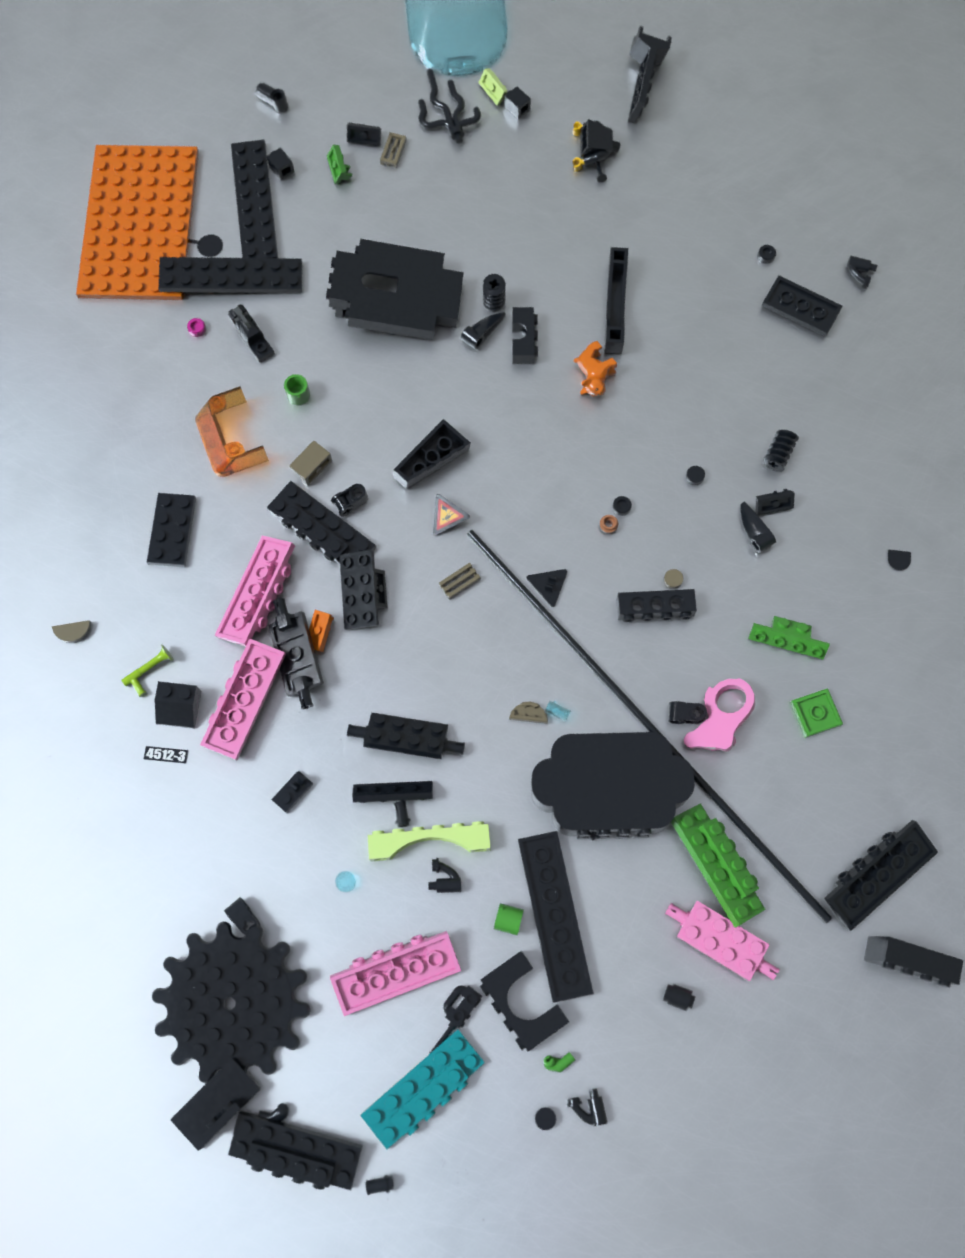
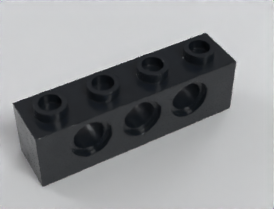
M695 589L621 592L617 594L616 598L618 620H623V622H633L635 619L652 621L655 618H661V620L666 621L676 617L687 620L694 617L697 611ZM671 603L679 604L680 608H673ZM652 604H659L661 609H654ZM633 605H640L642 607V610H635L633 608Z

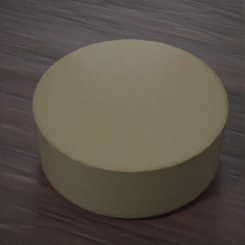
M677 569L668 570L664 576V584L670 589L679 588L683 582V575Z

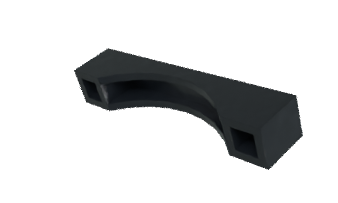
M611 247L604 353L622 354L628 248Z

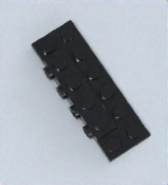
M292 481L266 507L270 513L281 520V524L285 528L293 529L298 538L301 540L306 539L314 550L322 551L324 553L323 556L330 562L335 561L340 565L339 556L342 554L364 550L374 551L376 548L373 542Z
M911 820L898 833L888 832L882 836L883 841L879 845H873L868 848V854L864 858L856 859L852 864L853 868L851 870L844 871L838 875L839 880L835 883L837 887L824 899L847 930L852 931L938 853L917 821Z
M240 1111L228 1156L246 1160V1164L250 1165L253 1171L262 1172L263 1169L271 1171L272 1176L282 1178L284 1175L289 1176L297 1184H303L304 1181L313 1183L312 1187L318 1190H323L325 1187L329 1188L330 1185L351 1191L363 1145Z

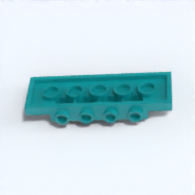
M457 1029L360 1116L383 1146L389 1149L406 1133L409 1136L412 1135L419 1128L417 1123L423 1118L425 1121L429 1120L436 1113L433 1110L439 1104L442 1107L452 1099L450 1094L453 1091L457 1090L460 1092L468 1085L466 1080L485 1062Z

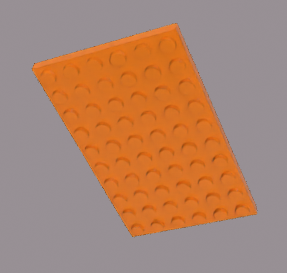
M96 145L76 290L78 298L183 300V292H159L160 257H187L188 239L190 236L198 160L197 147Z

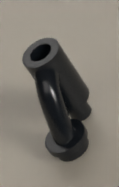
M850 255L847 268L851 275L862 284V288L869 286L871 277L867 274L864 277L858 271L866 273L868 271L876 272L877 265L872 264L871 260Z
M439 858L432 859V872L436 871V873H439V870H442L450 878L436 879V882H429V890H437V893L461 892V878L458 873L450 866L440 862Z
M597 1088L589 1090L590 1099L587 1100L590 1114L586 1113L579 1106L582 1104L579 1097L567 1099V1107H571L579 1118L587 1124L599 1126L608 1123L602 1096H598Z

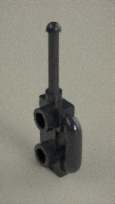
M463 985L457 986L444 1002L443 1010L446 1014L445 1018L450 1021L449 1027L431 1052L447 1039L452 1030L465 1025L464 1021L470 1018L471 1015L469 1014L482 1000V995L469 985L467 987ZM460 995H462L464 999L459 1004V1006L456 1009H454L452 1005L455 1003L457 998Z

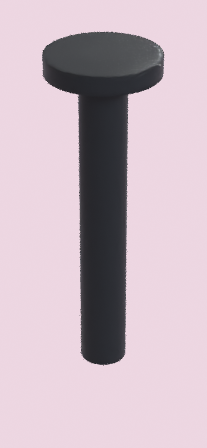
M599 161L595 162L599 174L597 181L599 183L605 182L607 175L602 173Z

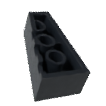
M442 419L395 467L393 478L407 489L469 451L471 442L446 420Z
M868 936L864 961L881 965L885 969L898 970L904 975L919 976L920 980L932 982V980L938 981L937 985L950 988V985L960 984L964 961L889 936Z

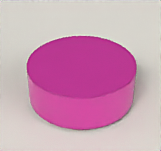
M193 318L188 322L187 329L192 336L200 337L205 333L206 326L202 319Z

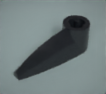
M505 312L488 316L472 327L467 326L462 332L460 339L474 349H478L503 320Z
M744 501L741 504L742 522L751 539L752 546L758 553H761L775 544L776 539L760 517Z

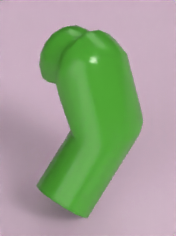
M570 1052L561 1059L548 1055L544 1058V1066L549 1071L560 1073L576 1060Z

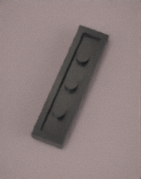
M433 782L353 784L352 799L353 802L360 803L433 799Z

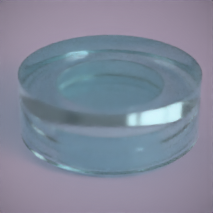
M348 871L339 873L335 879L336 887L342 892L352 891L356 885L355 876Z

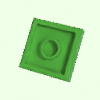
M828 688L791 701L805 738L843 725Z

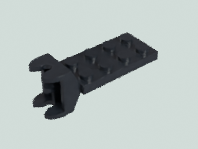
M639 26L637 36L633 38L629 54L640 63L627 121L633 124L637 117H641L643 107L646 108L649 97H647V93L649 94L652 86L650 79L652 80L655 72L653 66L661 65L670 49L672 40L671 36H668L666 41L645 34L643 33V26Z

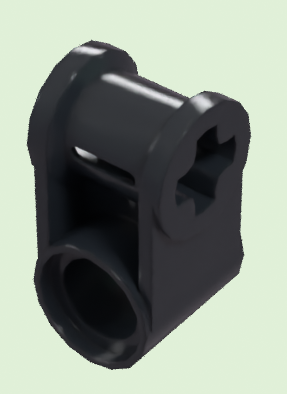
M354 484L334 495L331 502L338 508L339 515L344 517L364 505L368 500V495L362 484ZM356 493H363L360 497H355Z
M681 701L669 702V723L700 724L707 715V709L703 704ZM695 710H698L699 717H696V714H694Z
M241 897L224 910L228 918L244 935L248 932L246 930L248 922L261 926L259 920Z

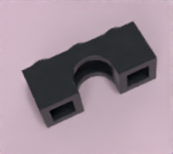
M513 307L512 332L523 333L525 337L513 339L512 364H534V357H538V346H534V341H538V330H534V325L538 324V314H534V307Z

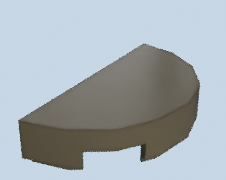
M87 620L52 626V630L58 639L66 643H76L81 641L87 632L90 631L91 621Z
M531 701L522 702L511 711L509 720L548 724L547 714L539 704Z

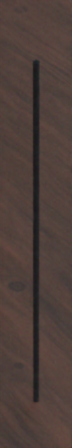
M470 530L467 533L469 538L649 732H656L662 735L473 530ZM670 743L672 747V755L684 758ZM693 768L694 781L817 914L828 923L832 919L829 913Z

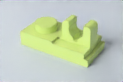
M490 68L485 69L478 83L494 103L499 106L502 100H505L506 86L499 81Z

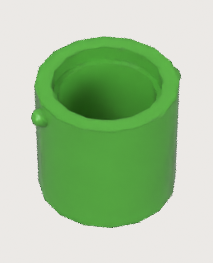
M294 374L285 380L284 389L289 402L294 405L305 404L310 398V390L306 379L302 375Z
M500 903L494 929L518 935L524 909Z

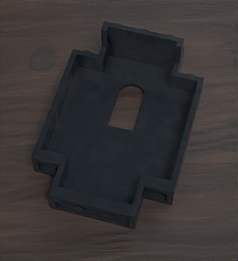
M360 239L359 246L356 245L355 253L336 251V257H332L331 268H334L333 273L329 274L328 283L331 284V289L327 288L326 299L329 300V307H333L332 309L336 310L335 317L342 318L343 309L346 310L345 319H348V326L433 340L435 325L456 328L464 272L443 269L445 253ZM367 274L398 279L396 293L367 288L363 285L362 278Z

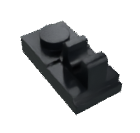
M348 122L347 142L380 146L381 128Z
M783 489V492L777 493V491H773V493L756 496L755 511L757 515L794 508L795 493L794 491Z
M298 771L271 800L285 813H288L310 789L313 783Z

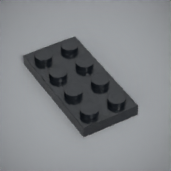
M778 275L762 303L763 307L825 337L843 307Z
M158 493L147 556L148 565L186 566L196 503L195 495Z

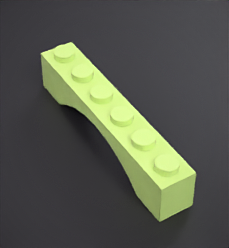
M484 821L472 822L471 826H464V823L452 824V827L444 828V825L432 826V829L424 830V827H414L412 831L405 832L404 829H393L392 833H384L383 830L373 831L372 835H368L369 860L371 862L391 860L408 846L428 840L451 842L463 847L470 853L491 851L488 824H484Z

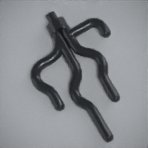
M428 68L427 76L431 86L430 101L435 107L443 110L446 120L427 122L425 120L427 107L424 99H420L418 101L420 107L419 123L426 129L447 127L451 138L456 140L458 144L462 143V138L464 137L462 127L477 123L481 118V111L479 107H474L473 117L460 120L459 116L465 107V101L457 93L454 81L450 79L447 82L450 94L458 102L452 118L448 105L436 98L438 93L437 82L433 70Z

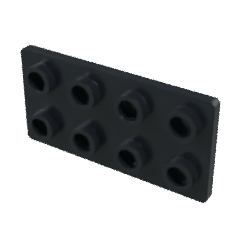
M373 550L340 555L344 629L350 630L378 626V609L387 608L385 571L375 569Z
M231 1058L171 1118V1122L199 1151L260 1090V1087L238 1062Z

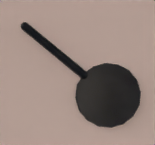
M205 235L199 241L188 239L190 243L197 244L198 252L205 257L216 256L223 249V242L216 235Z

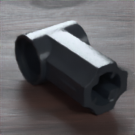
M265 83L257 85L256 97L272 105L276 112L282 113L288 109V102L282 89H274Z

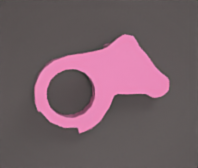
M739 678L727 679L719 682L713 688H708L705 693L704 702L709 717L696 730L686 734L684 744L690 749L703 748L710 751L722 750L725 752L731 750L732 746L734 747L736 744L734 736L736 730L746 721L755 708V695L751 686ZM729 689H738L746 694L744 706L734 713H725L717 707L719 696Z

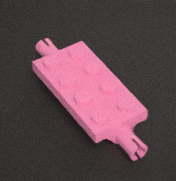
M699 901L695 902L690 912H685L673 903H670L669 909L666 910L665 914L680 922L681 929L676 936L677 938L747 981L751 980L757 970L772 980L776 978V973L780 969L765 961L763 957L769 947L768 943L740 926L734 928L730 920Z

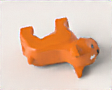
M598 341L589 344L581 355L573 360L575 363H578L579 368L587 377V379L581 382V385L584 386L580 392L581 395L584 393H588L593 397L604 395L607 377L616 374L615 368L617 363L613 358L604 362L596 359L601 356L599 350L602 349Z

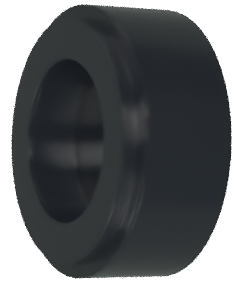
M763 245L760 247L758 259L762 263H771L775 259L776 250L773 246Z
M692 466L687 470L686 480L688 483L699 485L703 482L705 478L703 468Z
M619 496L614 500L613 511L617 515L624 516L630 512L632 503L629 498Z
M548 1107L540 1108L535 1114V1123L542 1130H550L556 1123V1115Z

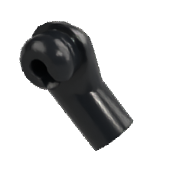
M281 1103L271 1113L260 1110L258 1116L281 1122L286 1119L289 1108L286 1104Z

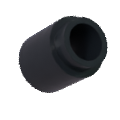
M668 984L663 1000L668 1002V1005L687 1011L688 1007L692 1009L695 996L692 995V990L675 984L673 986Z

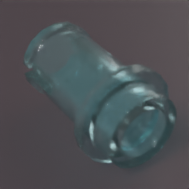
M549 701L545 709L548 715L552 714L566 722L571 710L556 704V701Z

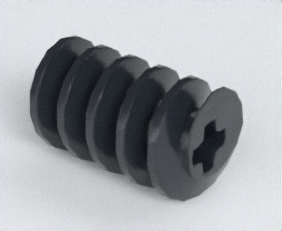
M490 274L483 280V304L489 311H498L505 305L506 283L502 276Z
M778 430L763 459L765 465L774 471H784L785 468L783 466H786L788 463L787 460H789L790 454L793 452V448L799 439L798 435L789 430Z

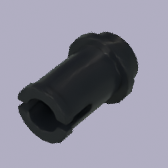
M406 801L394 803L395 824L399 828L409 826L411 819L408 818Z
M384 1175V1178L366 1180L365 1182L367 1195L385 1191L390 1193V1190H394L392 1176Z

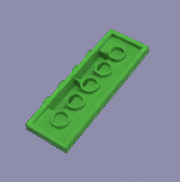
M701 803L675 816L671 821L673 827L734 928L766 910L755 893L759 889L757 885L758 880L746 868V860L738 855L735 850V842L729 839L724 832L725 826L723 823L718 822L716 818L711 820Z

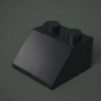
M158 681L154 700L156 724L195 729L202 691L196 685Z

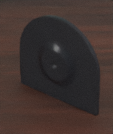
M888 549V562L890 566L896 570H905L911 563V552Z

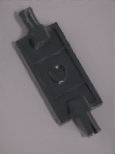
M278 598L277 601H273L277 614L274 623L269 624L268 627L274 648L286 653L280 666L286 695L292 697L298 694L301 709H309V706H314L309 690L324 684L306 616L302 611L295 614L288 613L285 598Z
M371 713L366 727L349 724L347 729V737L364 739L363 747L441 759L442 754L446 752L463 755L465 742L450 741L446 738L448 724Z

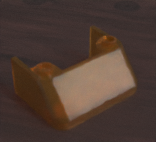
M241 386L212 396L195 417V422L212 469L219 477H225L269 461L263 445L245 452L243 445L239 442L226 444L215 414L247 403Z

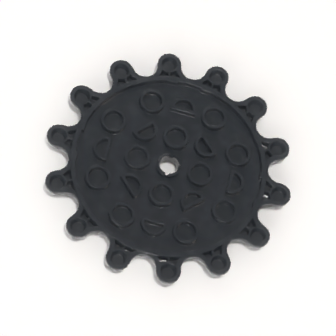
M220 922L216 927V937L214 940L206 942L199 934L191 933L186 938V945L189 949L188 956L183 960L171 956L163 961V969L170 974L171 983L166 988L155 989L151 994L152 1001L165 1006L167 1010L165 1019L156 1023L154 1033L158 1037L172 1036L176 1039L177 1047L171 1054V1062L179 1066L189 1059L196 1060L199 1064L198 1079L202 1083H207L216 1071L220 1070L231 1058H234L245 1071L248 1067L255 1065L264 1074H273L277 1067L273 1058L275 1049L285 1047L288 1050H295L300 1044L299 1037L291 1031V1023L296 1018H306L310 1014L311 1009L309 1004L298 1001L295 998L294 992L299 985L306 982L307 974L302 969L290 971L285 967L284 960L290 952V946L287 942H279L272 948H267L263 945V928L260 925L250 926L247 934L238 938L233 935L231 925L228 922ZM231 997L235 1000L236 1004L233 1009L226 1008V998Z

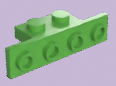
M774 616L771 627L754 623L748 637L749 640L819 659H824L830 643L811 638L812 626Z

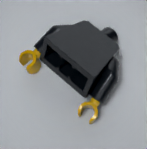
M588 119L583 125L578 121L574 123L573 135H581V157H583L582 160L578 157L574 158L575 172L581 171L584 164L587 166L605 160L612 151H619L621 144L613 140L612 129L604 126L601 122Z

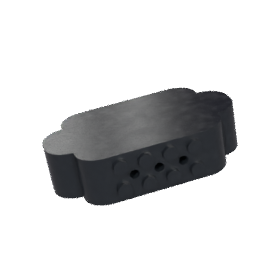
M656 732L566 734L554 742L550 758L542 760L535 766L531 778V798L537 808L551 813L554 827L566 836H577V839H589L590 835H597V839H608L610 835H617V838L621 839L629 838V835H637V838H648L651 834L662 832L673 820L676 809L680 808L692 795L695 786L694 771L686 759L672 755V747L669 741L663 735Z

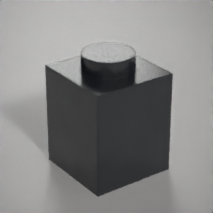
M516 86L513 90H509L506 93L505 108L517 119H520L531 110V98Z
M281 147L267 155L269 167L280 181L295 172L291 159Z

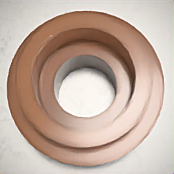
M613 515L603 516L600 520L601 530L605 533L615 532L618 528L617 518ZM609 522V523L612 524V526H611V527H607V526H606V523Z

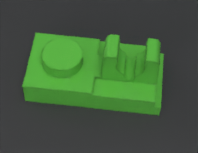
M333 144L327 154V159L334 183L338 184L341 180H350L352 173H347L350 166L344 164L340 146Z

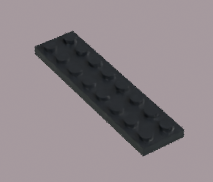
M265 139L231 143L242 258H278Z
M160 257L158 288L159 292L302 293V259Z
M554 831L518 839L552 1002L555 1003L592 995L594 993L558 832Z

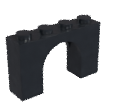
M520 951L480 979L483 983L480 985V988L486 997L490 994L493 998L492 1006L497 1014L502 1012L506 1018L503 1023L509 1032L514 1030L518 1036L515 1041L521 1050L526 1048L529 1052L568 1024L569 1020L558 1004L533 1020H524L512 1013L507 1001L508 991L515 981L533 969L523 952Z

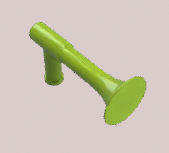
M161 645L162 649L157 656L121 680L126 687L132 684L139 697L144 696L147 692L143 689L138 678L164 660L171 659L174 661L164 645Z

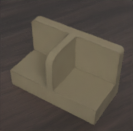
M313 441L289 466L308 487L332 462V458L326 449L316 441Z

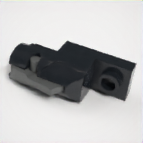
M237 305L236 308L229 311L230 319L259 363L275 354L264 338L262 331L243 305Z

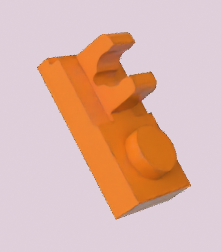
M319 610L314 611L309 631L314 649L323 652L334 617Z

